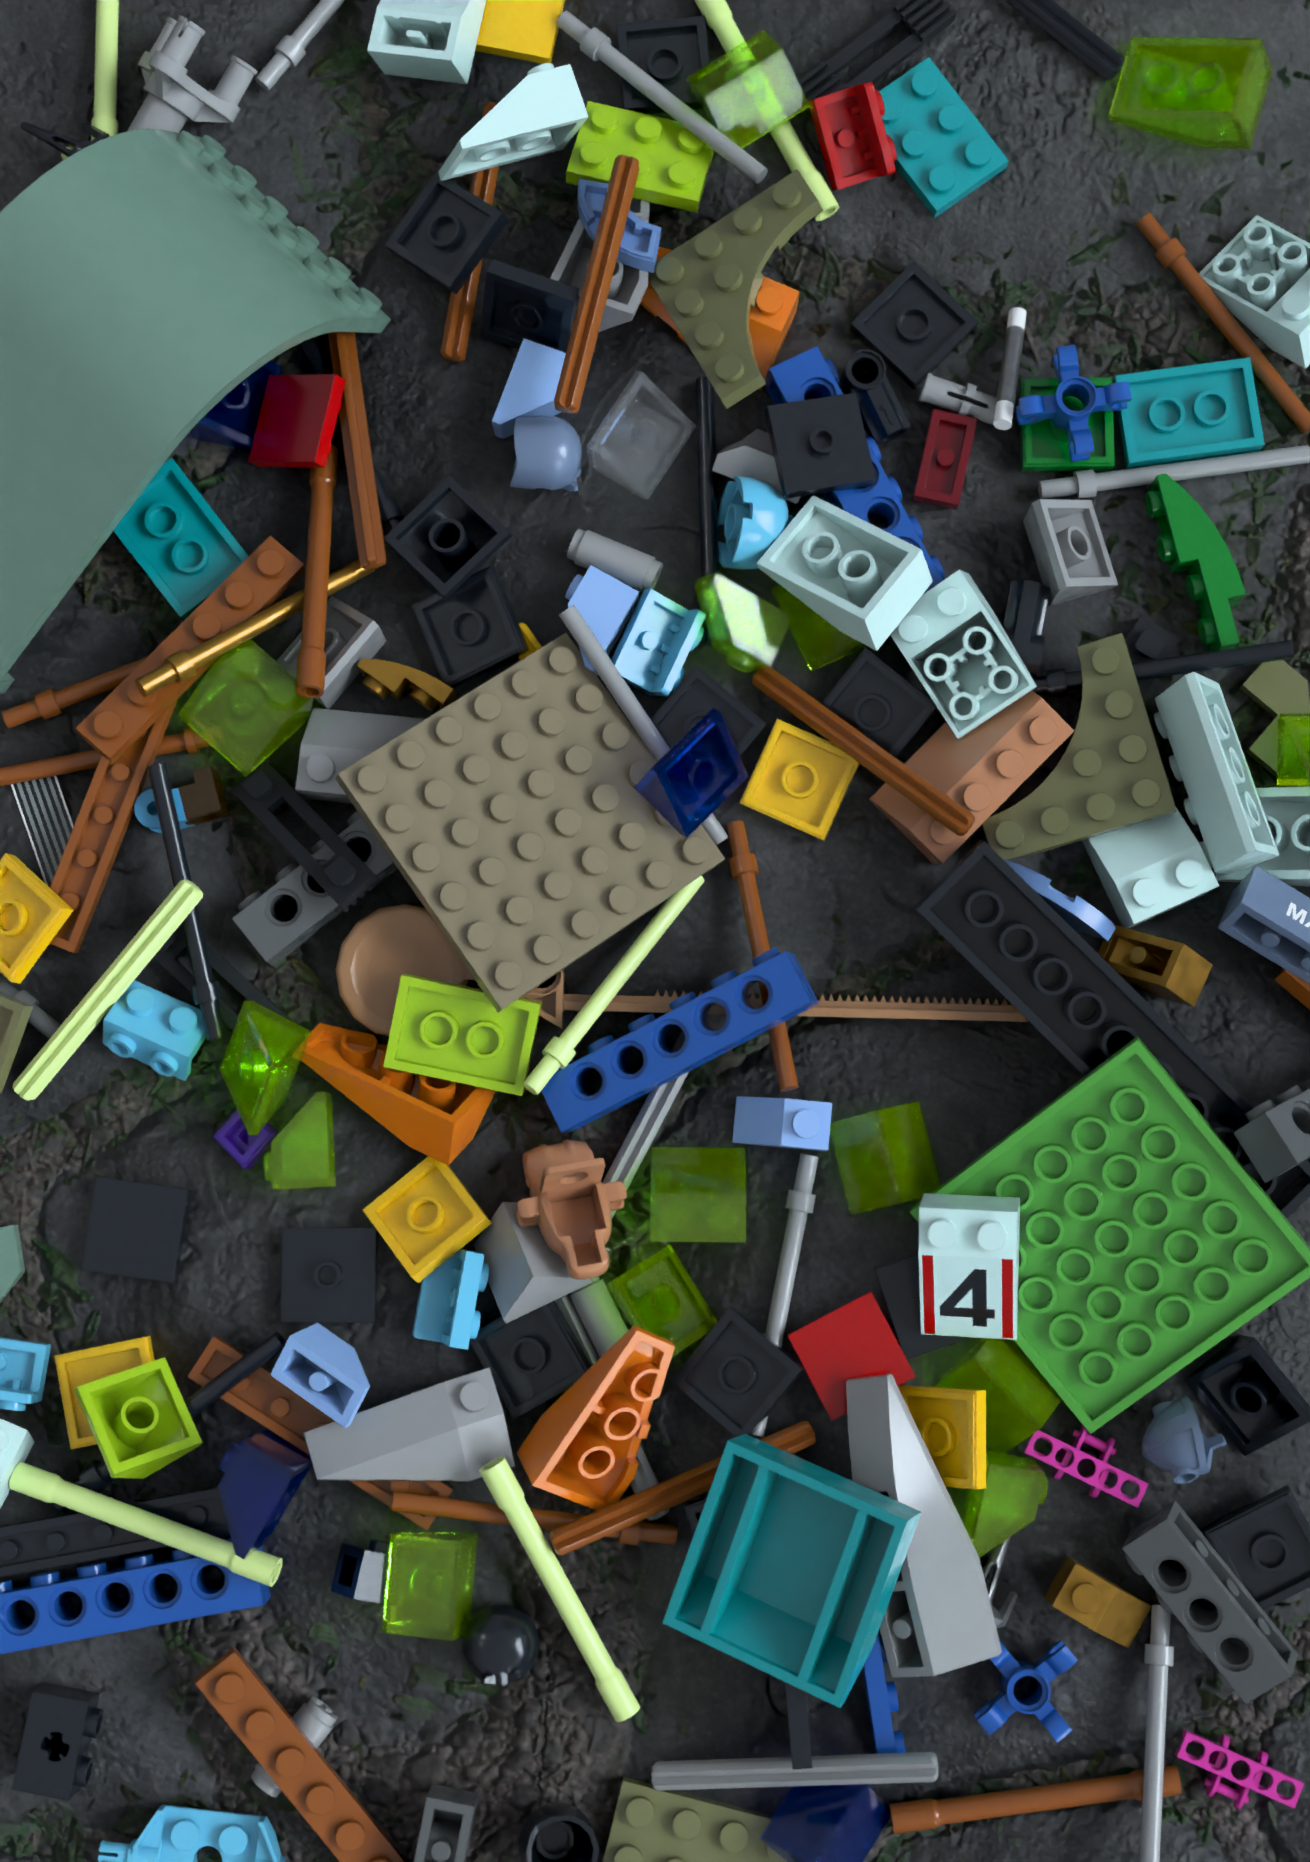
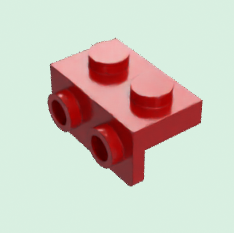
M871 81L808 101L832 191L896 172L894 165L897 157L896 148L892 138L886 135L882 120L885 113L884 102L880 92L874 89Z

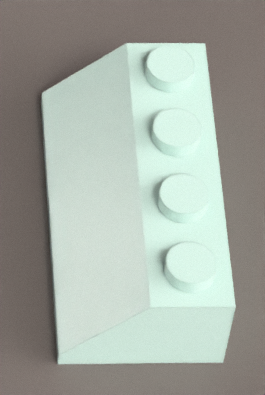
M1196 672L1184 675L1155 698L1159 712L1154 714V719L1161 736L1164 739H1169L1174 753L1169 756V763L1175 778L1179 782H1184L1189 797L1184 799L1185 810L1192 824H1198L1204 840L1199 842L1206 859L1210 867H1213L1215 873L1229 875L1280 855L1219 683Z

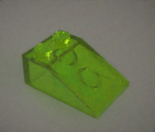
M1131 37L1125 63L1108 117L1110 121L1204 148L1250 150L1273 71L1261 38Z

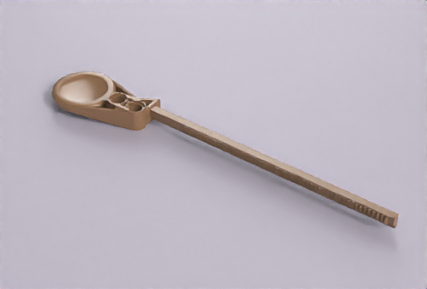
M408 904L379 908L358 921L341 944L335 969L340 997L353 1018L374 1033L385 1036L390 1034L400 978L403 973L465 986L469 985V980H475L426 908ZM564 969L556 974V979L551 986L543 989L536 987L522 997L541 1001L542 1005L539 1016L563 1029L564 1011H580L592 996L564 994ZM658 989L655 996L616 995L603 1012L668 1013L672 1011L669 1003L679 997H677L676 991H674L672 997H669L667 990L662 997L659 995ZM752 992L750 999H748L750 1004L756 1009L763 1006L761 995L756 999ZM821 994L818 1005L797 1015L803 1017L1029 1022L1011 1003L1008 1005L1005 998L1002 999L1000 1005L997 998H994L992 1005H990L989 999L985 998L982 1005L980 998H977L975 1004H973L971 997H968L966 1004H964L962 997L959 998L957 1004L954 998L951 997L947 1004L945 997H942L940 1003H938L936 996L931 1003H929L927 996H925L923 1003L920 1002L918 996H916L914 1003H912L910 996H908L904 1003L901 996L895 1002L892 995L888 1002H886L884 995H882L879 1002H877L875 995H873L871 1002H869L866 995L862 1001L859 1000L858 995L855 996L854 1001H851L849 994H847L845 1001H843L839 994L837 1000L834 1001L832 994H830L828 1000L825 1001L823 994ZM720 1004L713 1005L707 1013L727 1015L724 1007Z

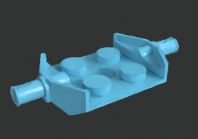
M162 1804L139 1838L133 1839L130 1844L102 1840L99 1848L101 1853L98 1855V1862H198L197 1852L205 1846L216 1848L221 1854L222 1862H286V1856L281 1855L276 1832L267 1816Z

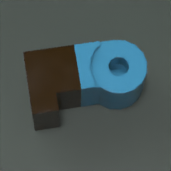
M211 766L192 770L195 783L172 789L180 829L230 816L219 772ZM148 789L142 792L136 799L134 805L135 816L143 826L161 834L162 831L153 790Z

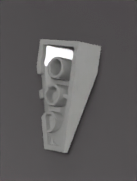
M632 198L631 212L644 222L649 223L650 202ZM580 217L550 278L579 288L578 303L594 241L584 229ZM616 261L599 332L633 320L648 287V272Z
M490 1367L359 1412L347 1428L334 1421L304 1432L317 1480H435L470 1482L482 1478L479 1472L480 1468L495 1458L504 1456L510 1468L515 1467L505 1416Z

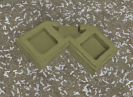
M1284 660L1261 663L1239 688L1274 717L1245 752L1280 782L1285 779L1310 750L1308 681Z

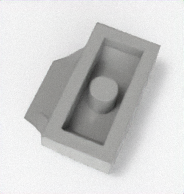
M756 429L739 442L724 447L717 454L712 471L734 479V476H743L767 481L782 494L769 433ZM802 496L785 500L797 504Z

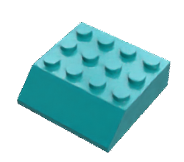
M743 1434L730 1439L726 1443L662 1623L841 1708L872 1651L922 1512L750 1435Z

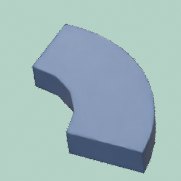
M579 179L577 191L578 213L584 229L594 241L609 184ZM629 209L617 261L642 271L654 273L662 227L644 222Z
M1005 860L1075 931L1107 942L1109 941L1116 927L1099 910L1079 896L1072 898L1056 890L1050 885L1051 880L1022 865Z

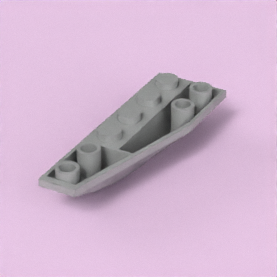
M883 1374L846 1380L852 1481L922 1512L880 1626L891 1677L936 1676L999 1656L1002 1653L980 1558L893 1375Z

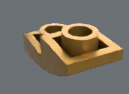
M364 658L357 665L361 674L365 677L362 684L381 699H385L389 694L400 701L411 687L413 690L410 696L430 711L435 706L443 709L457 700L453 688L415 668L391 661Z

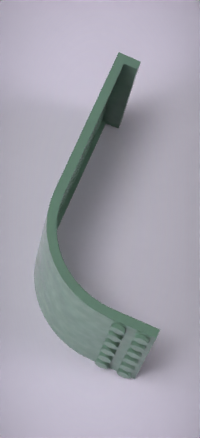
M149 128L115 134L97 141L61 161L23 190L0 212V694L5 693L15 680L8 673L9 669L167 458L192 428L223 397L261 366L305 340L331 332L381 333L391 320L380 309L382 302L369 290L362 287L359 289L349 279L351 272L337 259L326 257L317 248L320 244L318 239L301 226L296 227L286 217L288 215L287 209L273 197H265L255 187L257 180L254 176L238 165L233 166L224 157L226 153L224 147L208 135L197 137L184 130L177 133Z

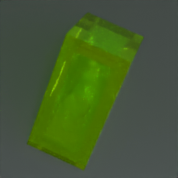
M717 572L698 578L694 587L702 612L706 614L705 622L713 648L727 656L726 662L740 671L751 672L770 667L793 617Z
M316 1092L272 1140L271 1152L264 1155V1173L266 1181H272L273 1190L336 1187L333 1100L331 1093Z
M986 1451V1488L978 1490L969 1489L962 1522L979 1558L1035 1520L1038 1504L1042 1505L1046 1499L1048 1482L1045 1472L1032 1458Z

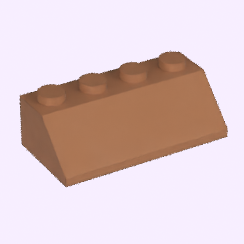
M1032 690L960 739L956 737L945 721L904 764L974 815V824L963 836L956 835L886 782L869 800L933 864H943L1074 730L1042 697Z

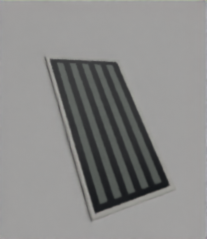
M56 776L11 784L44 882L48 887L51 886L74 827Z

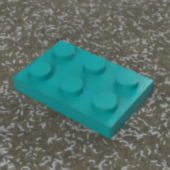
M930 57L879 91L885 107L882 120L886 135L892 138L896 148L897 157L894 165L934 218L1007 168L1009 162L1007 157Z
M1250 357L1115 375L1112 380V384L1128 381L1132 400L1127 402V409L1117 411L1126 468L1260 451L1265 445Z
M170 458L161 466L113 530L183 621L249 557L173 458Z

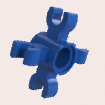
M1075 344L1057 347V355H1053V366L1059 386L1054 395H1032L1019 398V405L1015 407L1018 425H1028L1051 419L1057 427L1067 430L1071 462L1089 460L1090 453L1094 452L1093 438L1088 425L1091 413L1127 409V402L1132 400L1129 382H1117L1096 388L1089 379L1079 375L1078 355ZM1067 396L1076 397L1082 402L1084 409L1080 411L1070 410L1064 405L1062 398Z
M1059 1640L1034 1664L1027 1661H1016L1000 1641L1002 1653L999 1656L990 1658V1660L1002 1673V1691L978 1708L973 1715L986 1733L991 1735L1016 1711L1023 1714H1035L1058 1743L1072 1729L1049 1702L1051 1692L1049 1683L1072 1667L1078 1659L1063 1641ZM1024 1676L1036 1678L1037 1688L1030 1697L1018 1698L1014 1696L1013 1689L1018 1679Z

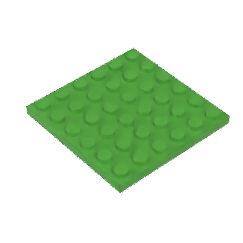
M1138 1036L930 1193L1020 1198L1017 1340L1014 1341L1090 1434L1310 1278V1247ZM921 1201L914 1205L910 1211L918 1223Z

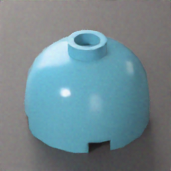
M734 476L735 481H729L725 487L718 512V526L724 524V535L726 538V543L718 541L719 563L723 568L757 569V562L794 519V516L788 515L787 502L783 499L780 491L773 485L756 478Z

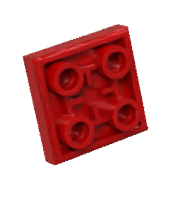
M336 374L269 375L249 462L258 467L325 468L332 448L331 441L337 416L342 406L341 399L346 380Z
M871 1291L787 1334L831 1421L847 1413L846 1380L856 1377L892 1374L897 1386L916 1377Z

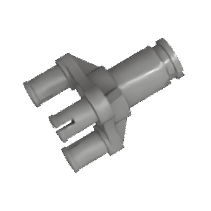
M181 15L177 18L178 21L167 17L166 23L150 52L145 50L137 64L141 67L146 83L143 90L147 93V96L127 131L149 128L180 133L187 119L192 122L233 123L241 110L238 104L258 71L238 57L232 56L231 62L215 90L209 89L207 91L186 75L188 70L185 68L201 37L206 32L192 21L188 22Z

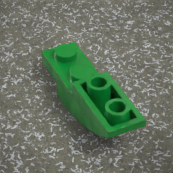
M1166 473L1157 475L1148 488L1149 492L1145 494V504L1149 517L1157 520L1160 535L1157 536L1159 557L1163 563L1168 562L1171 575L1185 571L1190 573V575L1186 576V587L1190 600L1192 602L1197 601L1201 614V618L1198 619V632L1204 646L1209 645L1210 651L1235 648L1240 641L1230 607L1235 606L1246 595L1235 562L1217 528L1201 506Z

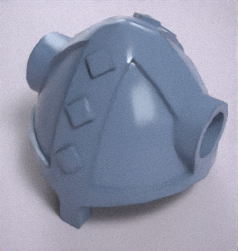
M1186 1395L1175 1401H1166L1152 1408L1154 1419L1147 1428L1142 1442L1143 1457L1158 1468L1171 1473L1174 1483L1177 1484L1192 1482L1199 1475L1209 1473L1213 1450L1227 1444L1225 1437L1222 1434H1217L1208 1438L1200 1428L1194 1406Z

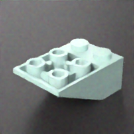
M381 0L376 9L367 51L386 75L468 84L486 0Z
M1256 215L1199 274L1224 306L1270 349L1306 369L1310 365V243Z
M960 569L924 593L890 634L958 739L1037 687L994 611L969 573Z

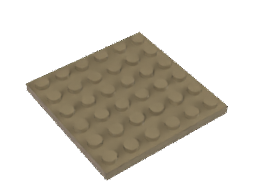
M564 633L355 762L336 776V781L498 1013L725 860V857L694 813L683 802L684 799L594 671L592 672L585 667L582 654L567 633Z

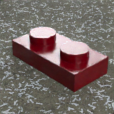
M933 409L913 501L957 510L978 418Z

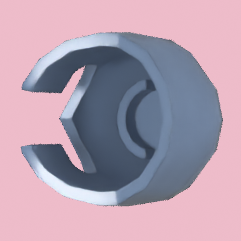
M556 416L517 417L514 424L516 461L510 488H545L553 491L562 488L567 491H578L577 477L581 475L582 450L580 437L574 427L566 420Z

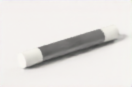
M1020 307L1011 308L1008 313L993 426L999 430H1007L1012 426L1027 315L1026 310Z

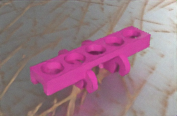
M1082 1426L1079 1431L1074 1430L1072 1436L1076 1438L1071 1446L1033 1428L1032 1435L1023 1452L1057 1468L1054 1470L1052 1478L1060 1480L1065 1472L1092 1485L1089 1496L1096 1498L1102 1490L1137 1508L1139 1507L1149 1484L1106 1463L1110 1454L1114 1456L1117 1450L1113 1448L1114 1438L1111 1437L1107 1442H1104L1088 1434L1087 1429ZM1042 1438L1051 1443L1052 1448L1049 1454L1044 1455L1034 1450V1443L1037 1439ZM1085 1443L1102 1451L1099 1458L1097 1459L1081 1451L1082 1444ZM1062 1448L1063 1451L1060 1458L1056 1461V1453ZM1072 1454H1073V1461L1071 1462L1070 1465H1068V1463H1069V1461H1070V1459H1071V1456H1072ZM1083 1459H1090L1095 1465L1094 1473L1089 1477H1083L1078 1473V1463ZM1109 1472L1117 1477L1116 1483L1112 1487L1104 1484ZM1127 1480L1138 1485V1493L1133 1498L1121 1492V1485Z
M1184 1729L1182 1741L1174 1754L1180 1759L1212 1772L1210 1779L1206 1778L1204 1781V1785L1207 1786L1206 1796L1212 1797L1217 1792L1233 1799L1234 1808L1239 1810L1244 1803L1248 1804L1249 1797L1247 1795L1249 1789L1295 1809L1304 1783L1295 1777L1267 1766L1268 1753L1260 1750L1257 1754V1759L1259 1760L1256 1762L1229 1750L1230 1737L1226 1734L1220 1735L1219 1742L1221 1744H1217ZM1191 1741L1203 1745L1204 1751L1200 1757L1186 1752V1747ZM1225 1755H1226V1763L1224 1764L1223 1767H1221V1765H1222V1763H1223V1760H1224V1758H1225ZM1242 1760L1248 1764V1774L1240 1779L1235 1778L1231 1772L1232 1765L1236 1761ZM1263 1772L1271 1775V1783L1268 1787L1259 1784ZM1224 1777L1239 1784L1238 1790L1220 1783L1221 1778ZM1281 1781H1286L1293 1785L1294 1791L1290 1797L1276 1791L1277 1785Z

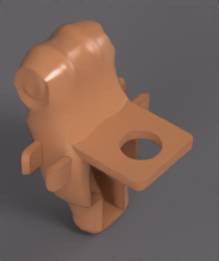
M567 1139L553 1145L541 1144L525 1152L522 1160L526 1185L530 1189V1198L521 1199L517 1204L516 1218L519 1226L530 1227L538 1225L545 1243L552 1251L562 1257L571 1278L585 1280L604 1274L609 1267L610 1261L605 1245L611 1235V1211L624 1207V1199L627 1198L625 1185L620 1181L606 1184L601 1182L606 1166L604 1158L595 1159L592 1150L585 1141Z

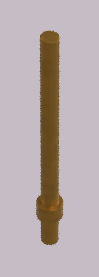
M359 559L331 573L328 579V596L374 572L376 569L362 568L359 564ZM304 589L188 652L180 650L165 658L164 665L135 680L138 691L142 696L146 697L173 681L179 684L196 675V669L303 611Z

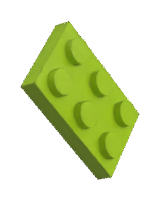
M588 101L586 111L589 117L579 129L566 170V183L578 185L579 179L609 184L615 158L619 155L634 157L639 161V173L632 198L697 213L714 150L678 121Z
M403 973L400 978L383 1067L522 1096L525 1089L523 1082L527 1079L542 1002L521 997L498 1013L482 989Z

